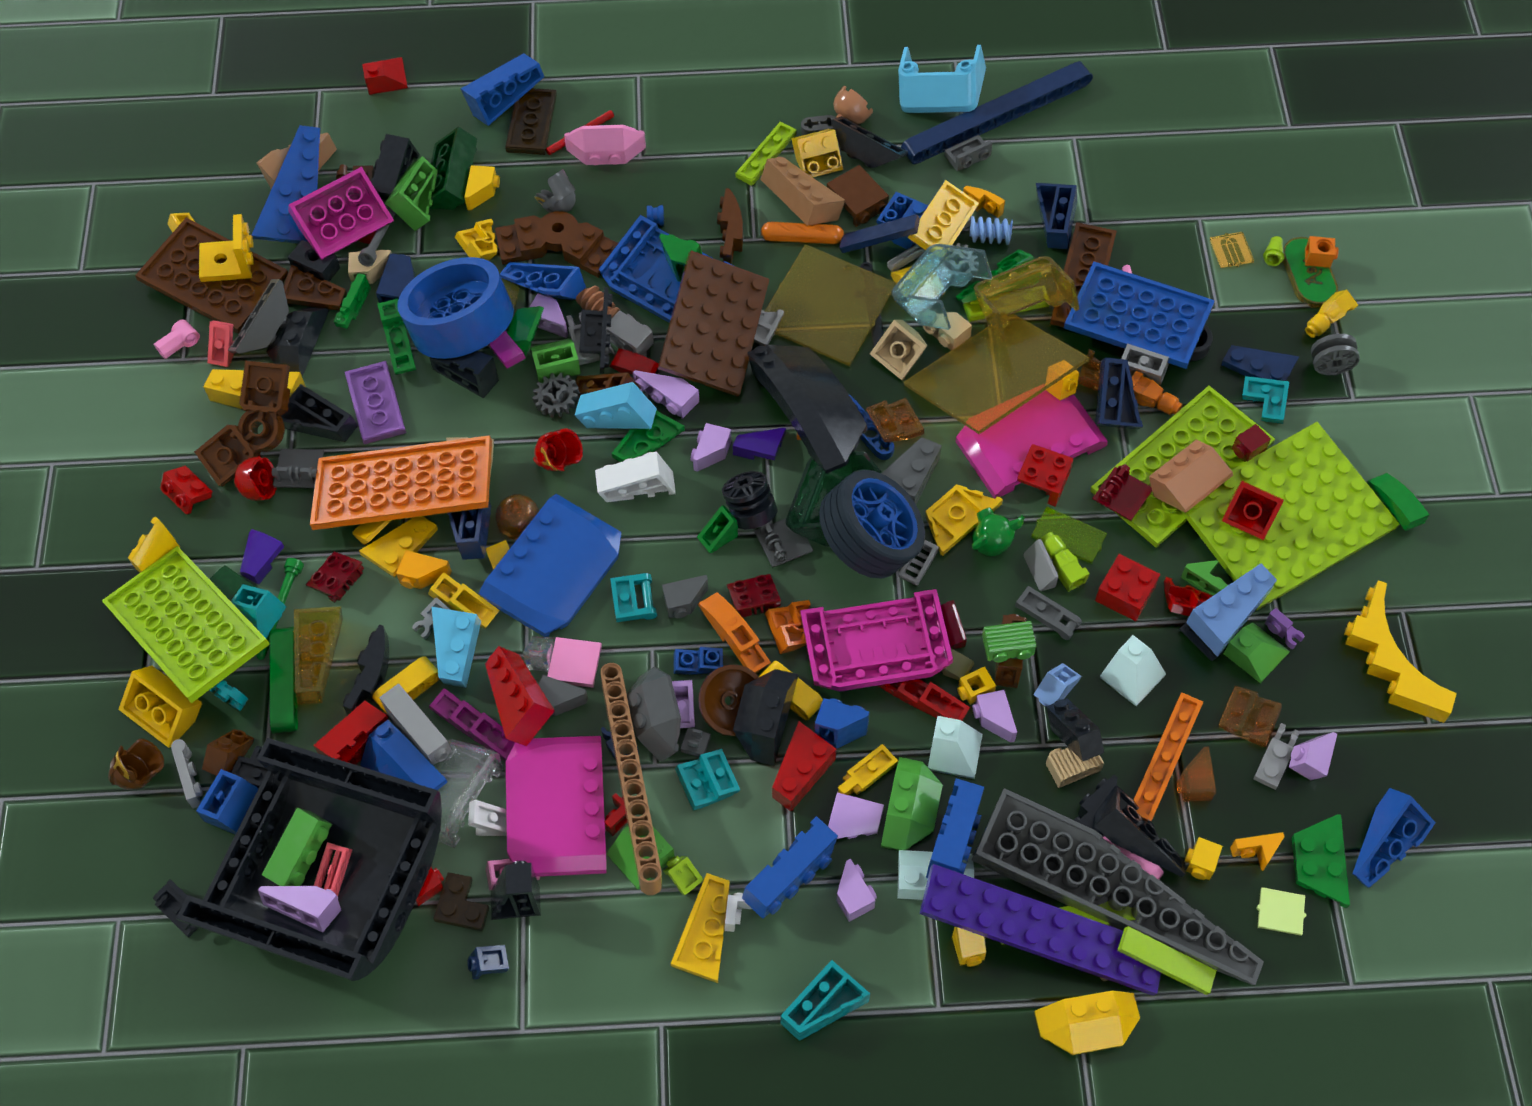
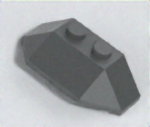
M271 279L228 351L240 354L266 348L268 345L273 344L277 337L276 332L279 327L281 328L286 323V316L289 313L284 285L281 280Z
M652 667L638 677L627 693V699L636 737L659 761L663 762L678 752L679 744L677 742L680 735L681 715L670 675L659 670L657 667Z

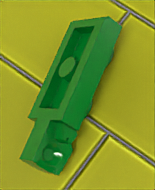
M358 273L355 280L351 283L350 290L342 301L340 312L336 313L334 319L336 327L348 329L351 320H356L371 289L365 274Z

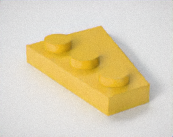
M424 516L414 517L362 548L359 552L361 556L395 578L405 551L417 553L438 528L436 524Z

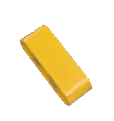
M426 656L420 657L379 687L372 697L385 714L388 715L379 698L399 683L414 700L439 680L438 669Z
M773 661L759 677L774 669L791 671L778 661ZM798 678L790 709L803 719L809 720L820 709L823 699L816 691Z

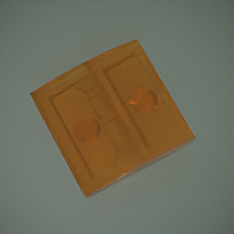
M906 398L889 405L885 400L866 408L884 442L903 441L924 434V428Z
M1235 686L1220 720L1219 727L1249 742L1266 747L1281 712L1282 704L1258 697V692Z

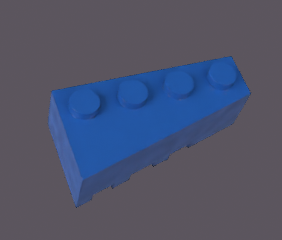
M523 53L462 87L461 91L473 116L489 126L545 76L540 64Z
M956 778L930 859L926 878H928L930 867L933 864L964 874L967 864L963 863V860L968 862L972 848L968 844L973 846L977 832L973 829L978 830L981 815H978L977 812L984 790L983 786Z
M817 816L810 822L811 827L806 834L801 831L795 837V841L790 846L789 851L783 849L772 863L773 867L767 865L745 887L742 899L762 919L769 913L775 914L786 898L789 900L793 898L798 892L799 886L803 883L807 885L815 877V872L818 869L824 870L832 861L831 854L838 835Z

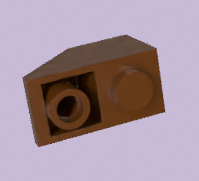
M234 729L207 744L202 770L216 776L221 769L231 773L238 757L246 755L254 742V738L246 735L242 730Z

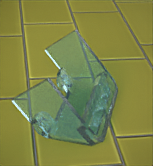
M934 244L928 247L893 287L892 295L894 300L920 325L949 330L951 325L943 301L938 299L950 285L963 287L973 277L988 280L993 278L985 250L945 244Z

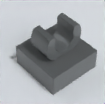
M688 728L681 746V752L700 757L701 754L706 753L711 734L694 728Z

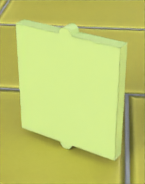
M1261 888L1260 903L1257 906V910H1259L1257 928L1302 936L1303 921L1306 917V913H1304L1305 895Z

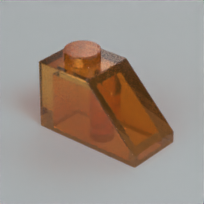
M1203 747L1183 770L1180 779H1177V791L1182 794L1183 802L1209 801L1213 799L1216 793L1209 747Z

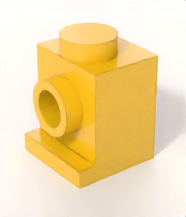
M982 667L961 677L957 691L963 701L967 699L971 705L975 703L977 695L995 692L996 684L987 669Z

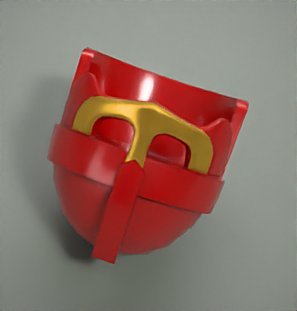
M568 428L546 433L537 441L533 460L537 466L543 467L545 470L565 471L566 465L578 463L582 458L583 448L580 438L574 431Z

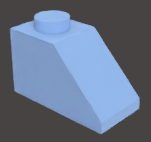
M1062 663L1047 672L1033 695L1039 698V702L1044 706L1051 705L1057 700L1064 699L1082 676Z

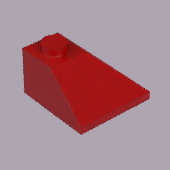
M402 57L362 64L369 95L408 88Z

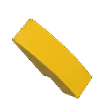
M444 572L428 592V595L434 599L437 597L451 610L477 614L481 620L480 627L485 629L500 611L464 583L460 585Z

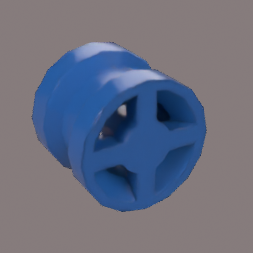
M663 205L655 208L647 206V219L660 226H664Z

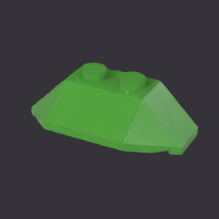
M899 757L881 847L898 851L908 850L934 831L943 785L922 761Z

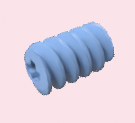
M971 216L969 237L972 236L973 243L976 242L978 237H980L981 243H984L985 239L988 238L990 244H992L994 238L997 239L998 244L1001 243L1002 239H1005V243L1008 245L1012 235L1013 219L1009 225L1006 218L1000 224L999 218H995L994 223H992L991 218L988 217L984 223L982 217H979L977 222H975L974 216Z

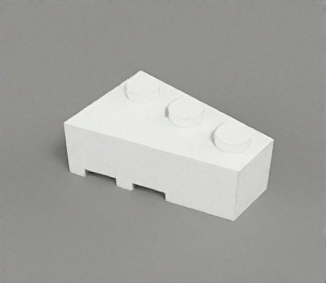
M649 452L643 456L626 459L623 462L606 465L595 470L598 494L606 502L634 499V495L648 494V497H655V493L668 491L669 495L676 494L673 471L657 452Z

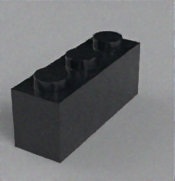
M1068 698L1057 700L1053 704L1046 706L1051 731L1082 761L1105 753L1100 728Z

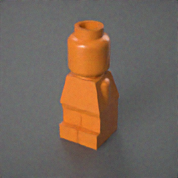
M1139 371L1134 373L1132 376L1135 399L1140 406L1154 408L1157 405V409L1168 415L1176 414L1181 410L1183 404L1179 402V398L1168 392L1163 393L1164 389L1154 380L1144 377Z

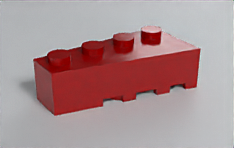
M498 646L486 661L485 666L505 738L527 746L555 710L520 655Z

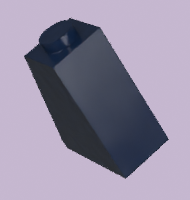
M390 253L376 291L379 303L394 299L399 300L404 288L415 278L410 256Z

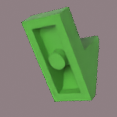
M1217 560L1187 564L1181 576L1182 579L1199 590L1213 596L1228 586L1221 578L1212 575L1219 561Z

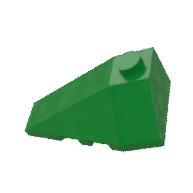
M1018 249L998 262L996 270L987 271L983 274L984 277L981 282H973L955 297L958 301L967 303L1026 288L1027 286L1032 287L1039 282L1038 279L1042 278L1043 274L1033 255Z

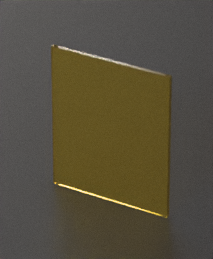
M1010 312L903 383L904 386L976 433L981 434L1088 362L1089 357Z

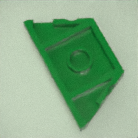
M1337 814L1292 836L1295 880L1297 885L1305 889H1311L1323 898L1329 897L1339 902V906L1348 908L1350 906L1342 819L1341 815Z

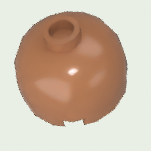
M843 86L834 98L833 105L837 113L836 118L842 116L857 125L865 122L873 113V109L870 108L868 110L866 107L868 103L863 97L852 89L846 91L847 87Z

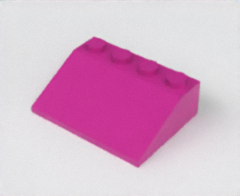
M362 167L289 204L288 208L296 225L321 260L394 222V219Z

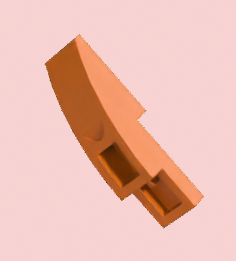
M717 592L698 603V606L721 640L729 644L744 667L749 668L754 673H758L770 665V660L758 644L760 640L724 597Z

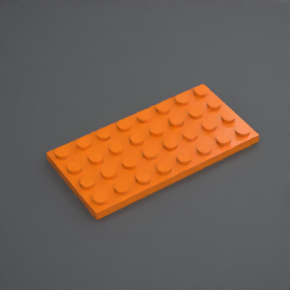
M488 435L319 458L310 526L312 530L488 508L492 439Z

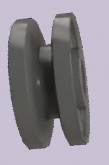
M1332 334L1317 340L1311 347L1315 371L1324 375H1337L1353 369L1360 361L1356 339L1348 334Z

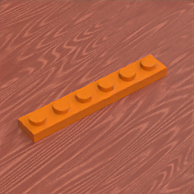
M1182 692L1133 800L1139 807L1136 810L1144 821H1152L1203 704V701Z

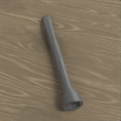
M389 208L388 211L392 218H394L396 213ZM390 224L377 230L369 246L361 250L358 260L362 265L370 267L374 264L377 258L375 251Z

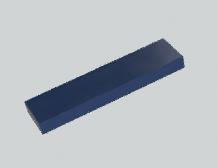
M915 214L846 233L841 239L840 250L842 253L916 234L920 218Z

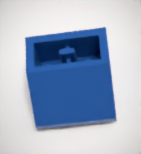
M895 192L878 217L877 224L915 214L921 218L928 205ZM908 236L891 240L894 244L905 249L916 245V243L907 238Z
M823 698L815 721V733L836 749L867 734L869 711H866L861 706L845 705L837 699Z
M221 769L196 812L204 822L236 835L259 788L242 777Z

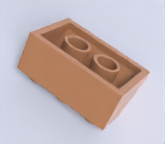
M1195 440L1152 473L1149 479L1154 497L1186 513L1231 478L1233 472L1213 447Z

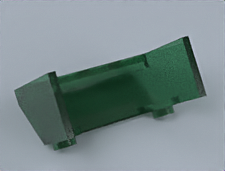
M865 451L851 452L846 466L827 474L811 457L806 464L785 521L786 526L800 536L825 547H830L824 537L819 515L821 502L826 494L854 471L871 470L878 473L882 471Z

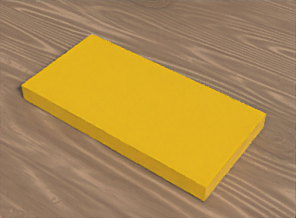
M945 180L921 216L918 232L909 235L907 238L942 261L979 203Z

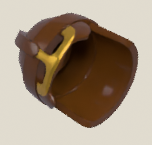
M143 738L138 739L128 750H124L121 745L110 762L109 781L112 785H117L127 790L143 788L163 769L164 757L152 742Z

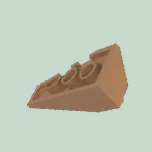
M327 132L320 134L318 171L337 150ZM291 145L281 150H273L256 162L271 189Z

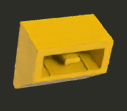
M826 129L791 138L800 169L811 177L844 170L835 130Z

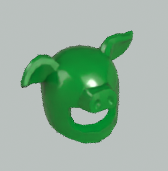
M991 507L977 513L979 523L972 534V549H977L979 553L992 557L1005 552L1015 538V531L1023 526L1024 516L1020 515L1017 519L1009 521L1006 517L995 514Z

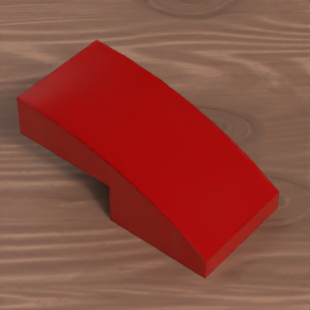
M619 348L610 367L620 373L628 372L632 375L635 370L655 374L659 363L638 353Z

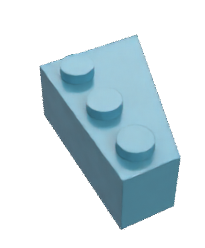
M633 382L580 395L575 416L586 428L651 429L657 408Z

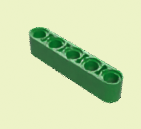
M295 626L270 630V728L272 734L298 731V637Z

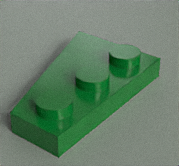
M656 411L652 428L630 429L612 452V458L623 462L626 459H633L646 453L654 452L685 431V426Z

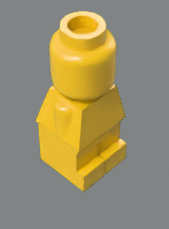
M1347 289L1335 292L1322 304L1318 314L1307 322L1305 331L1310 337L1321 336L1330 328L1331 323L1336 322L1345 316L1347 311L1354 310L1358 306Z

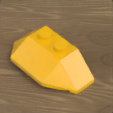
M1107 991L1062 999L1034 1011L1040 1037L1072 1055L1123 1046L1140 1019L1134 993Z

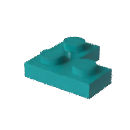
M1245 376L1242 399L1264 402L1261 421L1283 424L1289 382Z

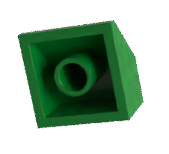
M536 306L517 309L507 327L509 328L507 334L522 350L525 359L538 330L544 307Z

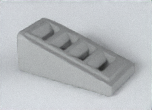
M927 540L924 541L922 549L929 552V556L921 552L917 555L925 559V563L913 558L900 569L897 575L915 586L919 585L939 551V546ZM911 562L922 567L921 570L910 566ZM908 569L918 576L914 578L905 572Z

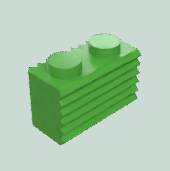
M1031 621L983 628L982 637L987 661L993 660L999 663L1015 657L1027 659L1035 654L1036 642Z

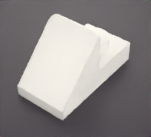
M473 800L469 802L468 825L476 827L477 836H507L506 809Z

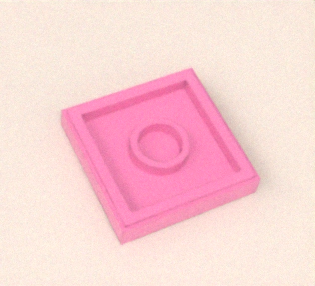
M556 637L548 677L575 686L594 688L602 644L599 642Z

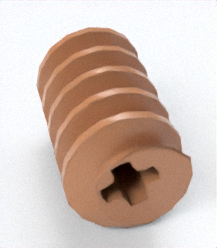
M598 286L586 288L577 295L576 302L584 310L603 311L604 292L600 291ZM612 302V307H608L607 314H611L612 319L620 309L615 307V304Z

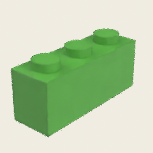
M297 808L262 875L279 886H301L307 871L317 857L318 850L328 836L332 823L311 811Z

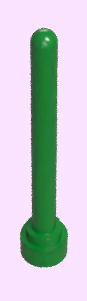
M287 558L284 565L286 576L277 597L283 604L287 600L294 578L301 574L304 563L295 558ZM278 621L275 623L272 629H276ZM269 632L268 637L266 638L267 641L269 642V644H270V632ZM270 645L256 654L259 660H263L266 657Z

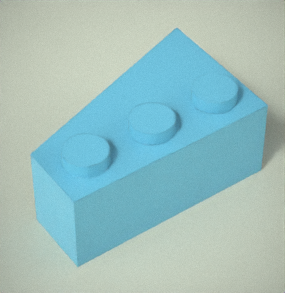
M432 607L438 677L443 684L466 688L481 620L477 614Z

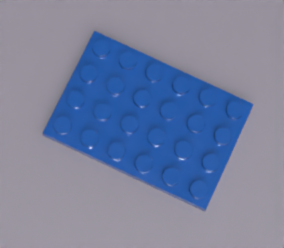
M1093 262L1065 321L1064 329L1124 349L1127 344L1167 356L1169 357L1168 363L1187 369L1215 300Z

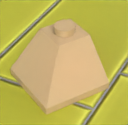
M893 320L870 355L903 380L924 352L927 344L920 334L905 321Z

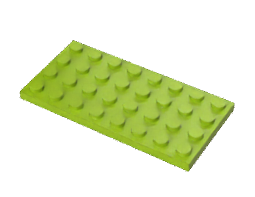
M1208 386L1115 467L1118 468L1123 464L1128 465L1131 476L1151 486L1149 476L1192 442L1199 440L1213 447L1232 470L1244 463L1232 450L1236 437L1256 423L1211 386ZM1261 428L1271 438L1268 449L1274 444L1275 438ZM1114 467L1091 486L1090 492L1094 495ZM1151 492L1132 521L1117 514L1156 548L1187 521L1179 509L1153 496V492Z
M178 546L102 600L105 606L191 703L270 645L256 627Z

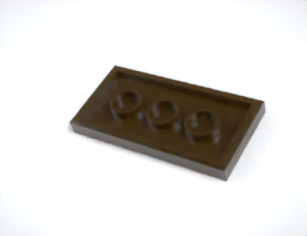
M531 88L514 103L505 146L506 152L546 154L557 96L556 90Z

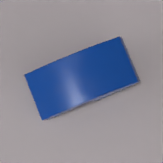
M700 647L698 651L675 649L674 674H707L723 666V648Z

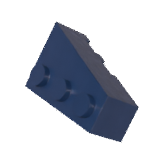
M1036 183L1037 201L1047 247L1068 249L1077 207V185Z
M1104 358L1101 360L1095 418L1097 426L1128 429L1143 428L1128 361L1125 359Z
M490 501L488 508L448 513L455 541L463 560L485 558L492 507Z

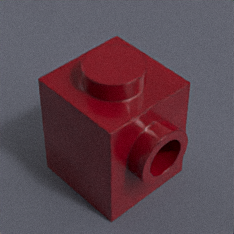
M1255 424L1236 437L1232 450L1238 458L1248 462L1267 450L1271 438Z

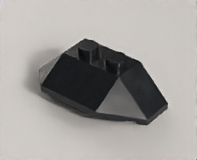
M842 116L832 119L831 123L836 132L841 150L846 152L850 158L863 161L867 167L875 168L908 154L907 150L896 146Z
M308 307L287 314L286 323L281 328L279 327L276 332L277 337L275 341L268 346L266 351L274 364L290 366V372H300L303 377L329 309Z
M774 669L745 684L733 731L752 761L775 766L798 674Z

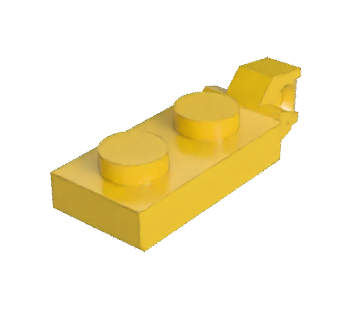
M881 744L847 771L843 777L845 782L838 787L837 793L851 795L855 792L857 795L863 792L898 764V760Z

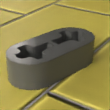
M832 115L807 117L801 122V133L807 135L826 129H833L831 122L836 117Z

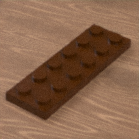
M1076 222L1050 322L1051 325L1064 327L1065 321L1093 262L1106 266L1109 265L1116 230Z

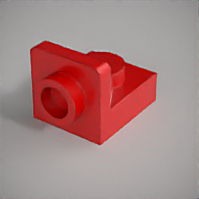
M617 793L612 796V799L618 809L610 811L604 821L606 830L612 836L628 823L623 797L621 798Z

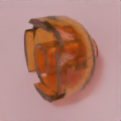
M513 494L503 499L496 509V523L499 531L510 539L517 540L539 512L536 503L530 497L522 494Z

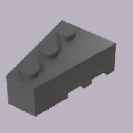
M921 437L881 474L897 482L917 504L940 460L942 445Z

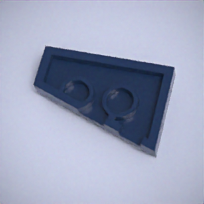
M1231 345L1221 365L1244 376L1287 381L1299 356Z

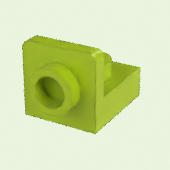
M677 855L666 863L668 867L663 870L665 875H669L682 895H686L704 881L687 856L679 857Z

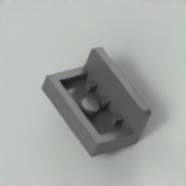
M977 135L946 149L944 156L958 172L990 157L993 144L991 141L984 142Z

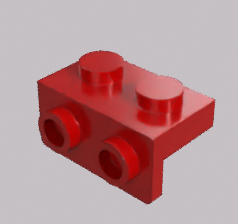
M186 465L163 473L161 491L185 514L191 513L193 504L212 497L213 491Z

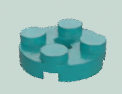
M224 680L209 690L210 692L215 690L214 696L224 703L230 700L229 704L238 711H241L248 701V698L235 687L232 688Z

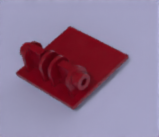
M1123 464L1118 468L1114 467L1092 499L1132 521L1151 494L1152 488L1131 476L1129 472L1130 467Z
M334 551L305 585L328 594V598L334 603L337 600L340 601L346 593L345 590L349 591L350 589L347 583L353 586L354 582L363 574L364 567L361 565L362 561Z
M771 574L759 575L754 578L738 580L727 584L735 609L742 618L752 615L751 608L754 615H757L756 607H759L760 612L764 613V610L766 612L768 609L781 606V599Z

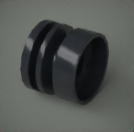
M749 471L738 474L729 479L722 488L726 505L729 507V512L737 520L739 529L747 530L761 527L769 523L778 512L768 480L762 472Z

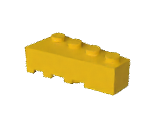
M212 369L203 386L209 400L243 409L239 402L244 370ZM289 372L287 388L291 389L290 397L300 384L306 387L300 372Z

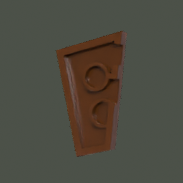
M291 265L284 283L288 304L340 311L342 301L347 296L346 289L327 280L322 281L315 278L309 272L304 273L294 265Z

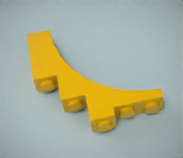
M1378 580L1374 588L1370 587L1365 598V600L1369 601L1367 607L1364 606L1360 616L1357 615L1354 622H1349L1344 633V635L1348 636L1346 645L1369 653L1366 659V664L1369 665L1367 674L1391 682L1387 691L1388 694H1391L1388 703L1444 723L1452 712L1457 693L1439 686L1421 674L1397 647L1389 631L1385 616L1384 598L1387 583Z

